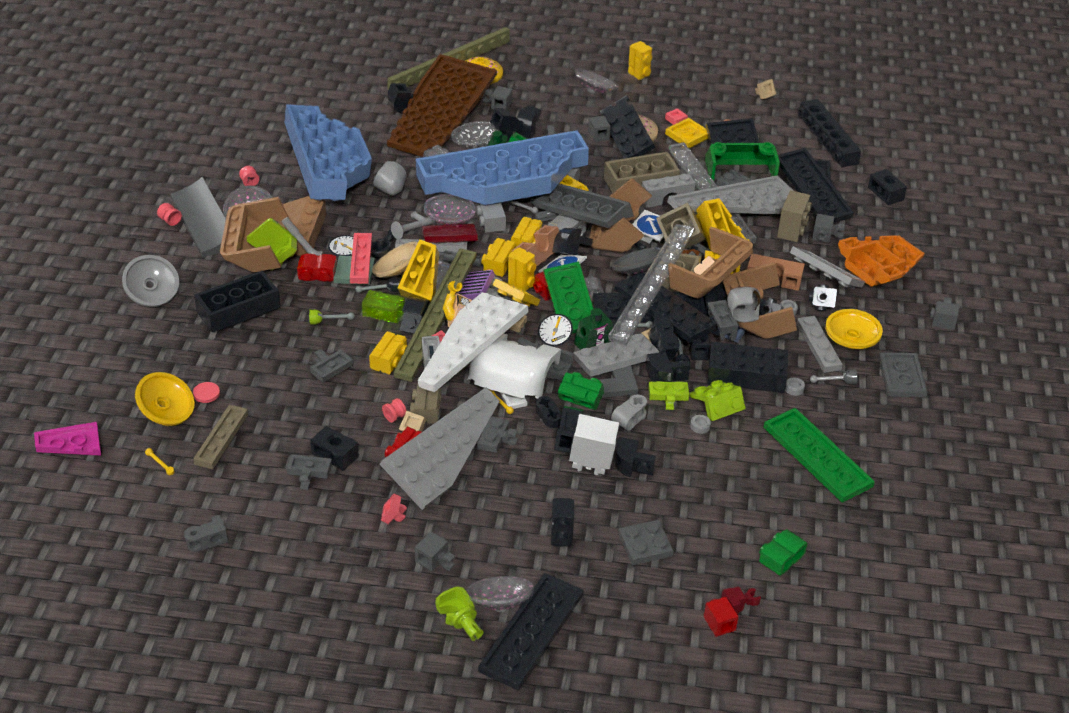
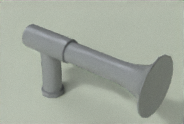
M414 211L411 214V218L417 221L401 225L397 221L391 224L392 235L396 239H401L403 233L408 230L435 224V218H425Z
M288 217L281 221L292 236L302 245L307 254L319 256L323 253L322 250L317 251L310 246Z

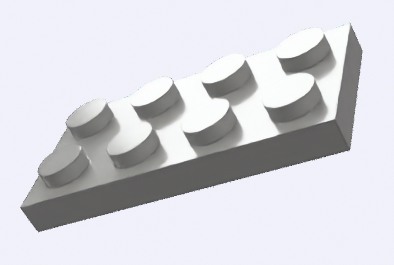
M793 246L790 251L791 254L795 255L794 259L809 264V267L816 271L824 272L823 275L831 279L839 280L838 283L843 286L855 289V287L862 288L865 283L864 280L806 249Z
M641 333L623 339H616L609 343H601L598 346L583 348L580 351L574 352V359L592 377L647 361V354L659 353V351Z

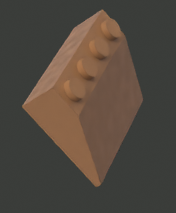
M307 196L283 204L291 222L310 246L314 248L326 217L325 199L314 200ZM276 221L282 227L288 230L281 221ZM297 241V251L294 255L301 256L302 254H307L302 245Z

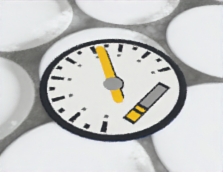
M337 236L329 242L328 249L338 256L352 255L354 236Z
M551 314L545 317L538 327L540 340L549 346L564 344L569 340L573 332V325L570 319L562 314Z

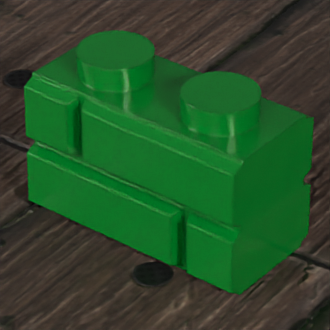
M566 372L558 389L559 399L592 410H597L604 394V386L600 380L596 378H583L577 372L572 374Z

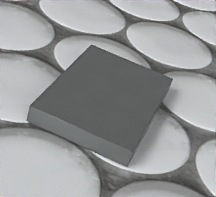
M879 353L878 359L888 396H927V388L917 353Z

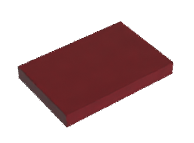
M474 224L422 226L424 241L429 243L478 240Z

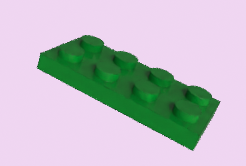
M579 261L543 269L555 314H562L568 317L573 325L572 334L577 333L579 321L590 316L593 309Z

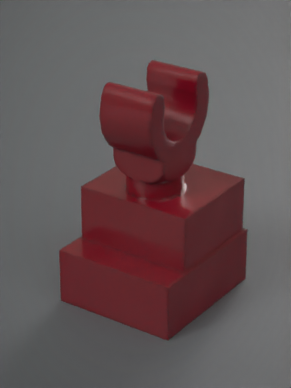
M739 586L723 589L721 598L727 597L737 615L744 610L745 604L757 606L761 601L760 596L752 597L755 595V588L749 589L746 593H743Z

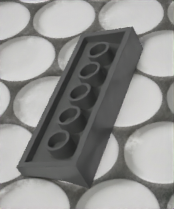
M202 177L192 185L170 193L176 209L182 213L181 219L203 258L220 253L226 218Z
M558 184L551 193L540 195L533 201L534 207L606 228H610L623 217H634L630 202L563 184Z

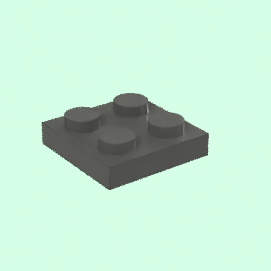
M659 520L618 528L619 538L632 565L673 557V549Z

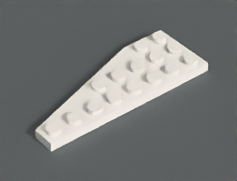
M482 292L457 314L419 377V387L436 392L528 313V306Z

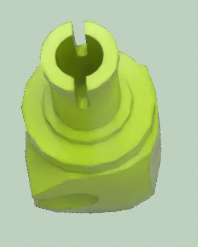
M453 587L442 592L436 598L437 611L440 614H446V624L453 625L456 629L463 628L472 641L478 640L483 635V630L480 629L474 620L477 615L475 606L464 588Z

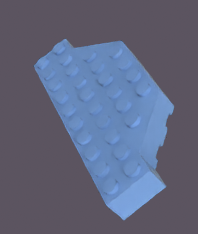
M286 104L284 123L310 199L345 200L346 189L363 181L370 175L372 158L360 130L356 127L351 129L345 126L344 122L337 119L331 121L326 118L327 115L321 113L319 106Z
M577 130L417 158L416 175L425 195L444 192L483 205H491L551 193L572 168L588 165L589 148Z

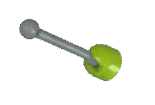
M309 310L310 325L319 324L322 319L348 318L353 320L355 317L352 312L341 315H323L319 310Z

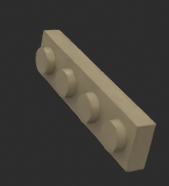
M233 405L227 407L193 458L194 465L214 469L247 418L248 409Z

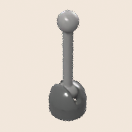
M513 200L501 202L502 206H508L511 203L531 210L534 214L538 212L537 207L532 208Z
M856 369L846 370L842 376L817 377L812 375L810 377L812 383L822 380L843 379L847 384L853 385L857 384L858 381Z

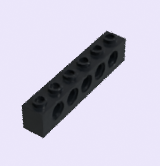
M818 99L802 101L798 109L799 117L840 167L859 165L862 151Z

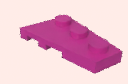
M97 422L34 432L36 452L101 456Z

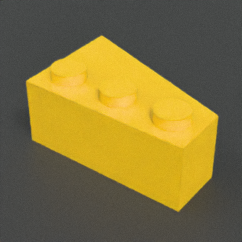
M720 198L704 201L696 209L710 250L709 228L711 226L746 239L741 233L742 229L740 226H736L731 218L732 215Z
M419 239L398 286L401 296L407 298L412 296L432 301L436 294L439 251L436 245Z

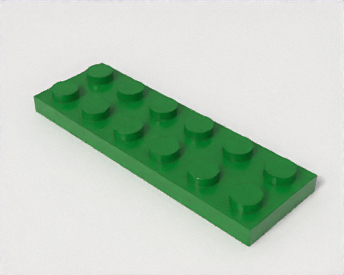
M796 408L764 422L763 428L842 503L874 487L875 481Z

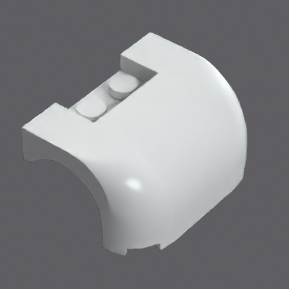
M503 333L470 362L468 379H473L475 385L519 398H525V395H536L535 398L538 399L543 394L546 375L553 362L557 365L559 364L561 349L544 344L538 349L533 346L518 345L517 342L507 341L508 334Z

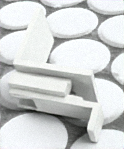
M579 414L569 461H573L572 468L582 471V467L586 466L588 470L595 468V475H598V473L604 475L605 469H610L619 422Z

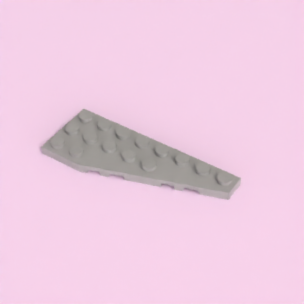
M772 176L672 195L668 197L667 202L674 209L689 203L694 212H697L696 209L704 201L720 198L730 213L781 214L790 190H794L779 176Z
M487 387L387 456L381 461L380 465L423 510L451 488L500 401Z

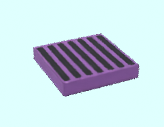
M494 271L469 272L458 294L473 300L482 292L486 293L495 276Z

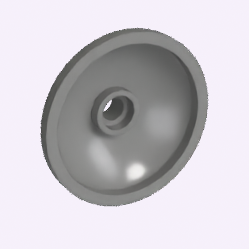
M143 255L127 264L122 276V285L127 296L135 303L146 307H158L168 303L176 295L179 287V276L175 267L166 259L156 255ZM151 284L153 287L148 288L146 285Z

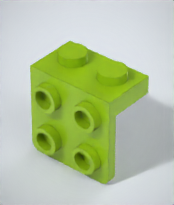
M272 218L267 219L247 236V242L255 248L270 245L281 265L289 256L292 257L297 251V239Z
M722 380L711 382V385L707 387L700 386L695 388V391L689 393L691 398L705 402L707 416L710 421H715L745 409L742 389L740 386L733 385V383H724Z

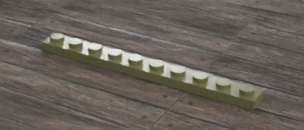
M504 27L442 55L464 61L478 57L509 43L510 29ZM437 57L387 78L388 90L391 83H405L407 87L419 83Z
M459 248L394 371V378L413 382L423 362L422 337L436 334L446 318L443 305L447 293H450L448 284L451 281H455V289L458 283L463 285L477 258V252Z

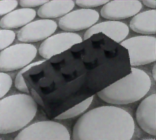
M263 270L194 294L196 312L212 333L281 308L279 290Z
M711 342L708 385H711L713 381L722 380L724 383H733V385L744 389L785 393L788 376V350Z

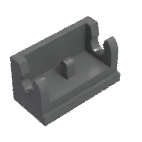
M726 300L709 302L708 314L710 318L714 317L720 329L721 340L724 341V336L730 333L731 341L736 340L738 323L733 318Z

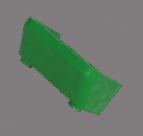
M716 142L710 145L705 156L710 184H714L716 165H768L771 177L778 176L780 161L776 147L770 142Z

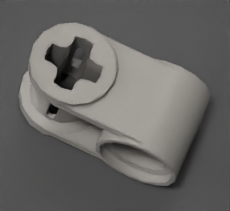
M638 394L631 396L630 399L613 411L611 420L619 422L621 427L630 431L636 424L645 419L647 399Z

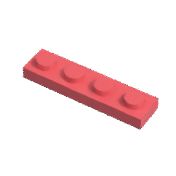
M354 233L350 283L369 284L372 233Z

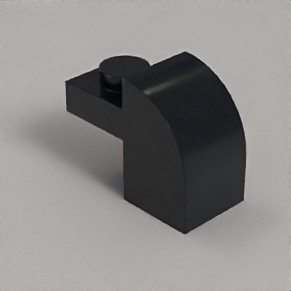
M391 83L387 97L394 109L402 114L404 109H407L408 102L413 98V94H411L405 83Z
M526 106L525 109H520L517 116L520 122V129L515 131V133L517 132L526 139L533 138L536 132V122L541 116L542 109L535 108L534 106Z
M505 108L494 109L490 123L497 131H501L502 135L507 136L508 140H510L513 132L520 129L519 120Z
M563 228L555 237L552 252L560 255H577L579 246H592L593 239L587 238V234L581 233L582 228Z
M409 296L402 310L404 314L400 331L414 334L431 302L426 299Z
M666 352L647 354L646 370L653 382L681 381L689 379L690 364L689 361L669 362Z
M563 407L554 450L571 453L579 414L583 415V409Z
M619 437L615 454L617 470L628 477L632 476V472L653 476L656 456L638 452L639 440Z

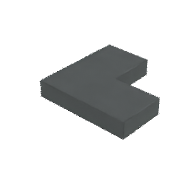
M631 366L611 371L613 378L600 379L604 386L602 398L638 394V387Z

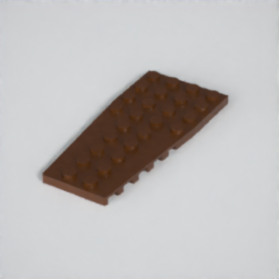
M439 54L419 82L413 93V98L408 102L407 109H404L402 112V118L398 119L397 127L392 130L390 139H387V146L421 157L434 156L478 104L496 77L497 70Z

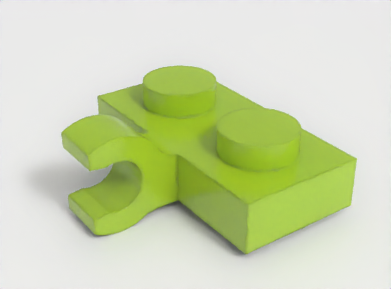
M649 382V400H665L666 410H674L675 401H689L688 382Z

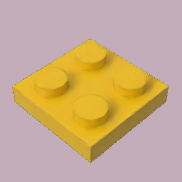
M690 118L666 128L665 131L667 136L687 149L709 138L706 128Z
M495 278L493 286L498 288L497 292L529 307L531 304L538 306L541 299Z

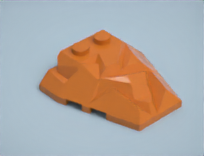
M899 235L880 236L879 240H871L872 237L867 236L864 241H859L857 237H850L840 240L838 243L841 254L846 257L845 267L870 286L902 278L925 254Z

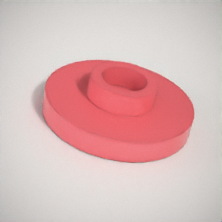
M212 382L200 383L193 389L194 399L201 403L212 402L220 395L218 385Z

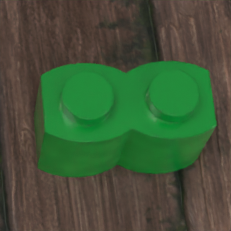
M788 529L781 533L778 532L770 543H765L761 547L759 562L781 576L804 556L808 543Z

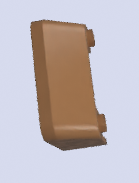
M633 178L609 197L630 202L634 217H623L610 228L593 224L589 237L593 239L591 246L593 249L627 252L631 249L632 245L644 237V234L629 221L635 220L638 217L639 207L650 199L652 195Z
M279 197L236 204L229 208L220 247V254L224 260L250 272L281 268V264L270 245L255 248L247 242V236L267 219L272 218L275 221H281L286 217L289 218Z
M711 226L709 228L711 251L722 256L701 275L672 263L668 264L670 288L694 298L705 296L753 253L752 242Z
M775 262L729 274L723 280L727 297L731 289L752 287L758 289L760 299L764 297V289L780 285ZM792 307L760 315L759 319L753 322L743 323L737 321L739 327L764 339L797 331Z

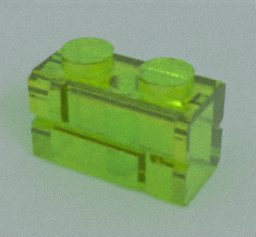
M369 290L362 301V315L398 324L404 314L402 310L405 298Z

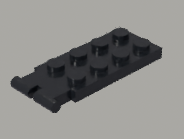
M627 95L616 101L614 107L611 104L600 111L602 116H606V120L610 125V133L624 159L642 156L656 148L632 104H628L630 99Z

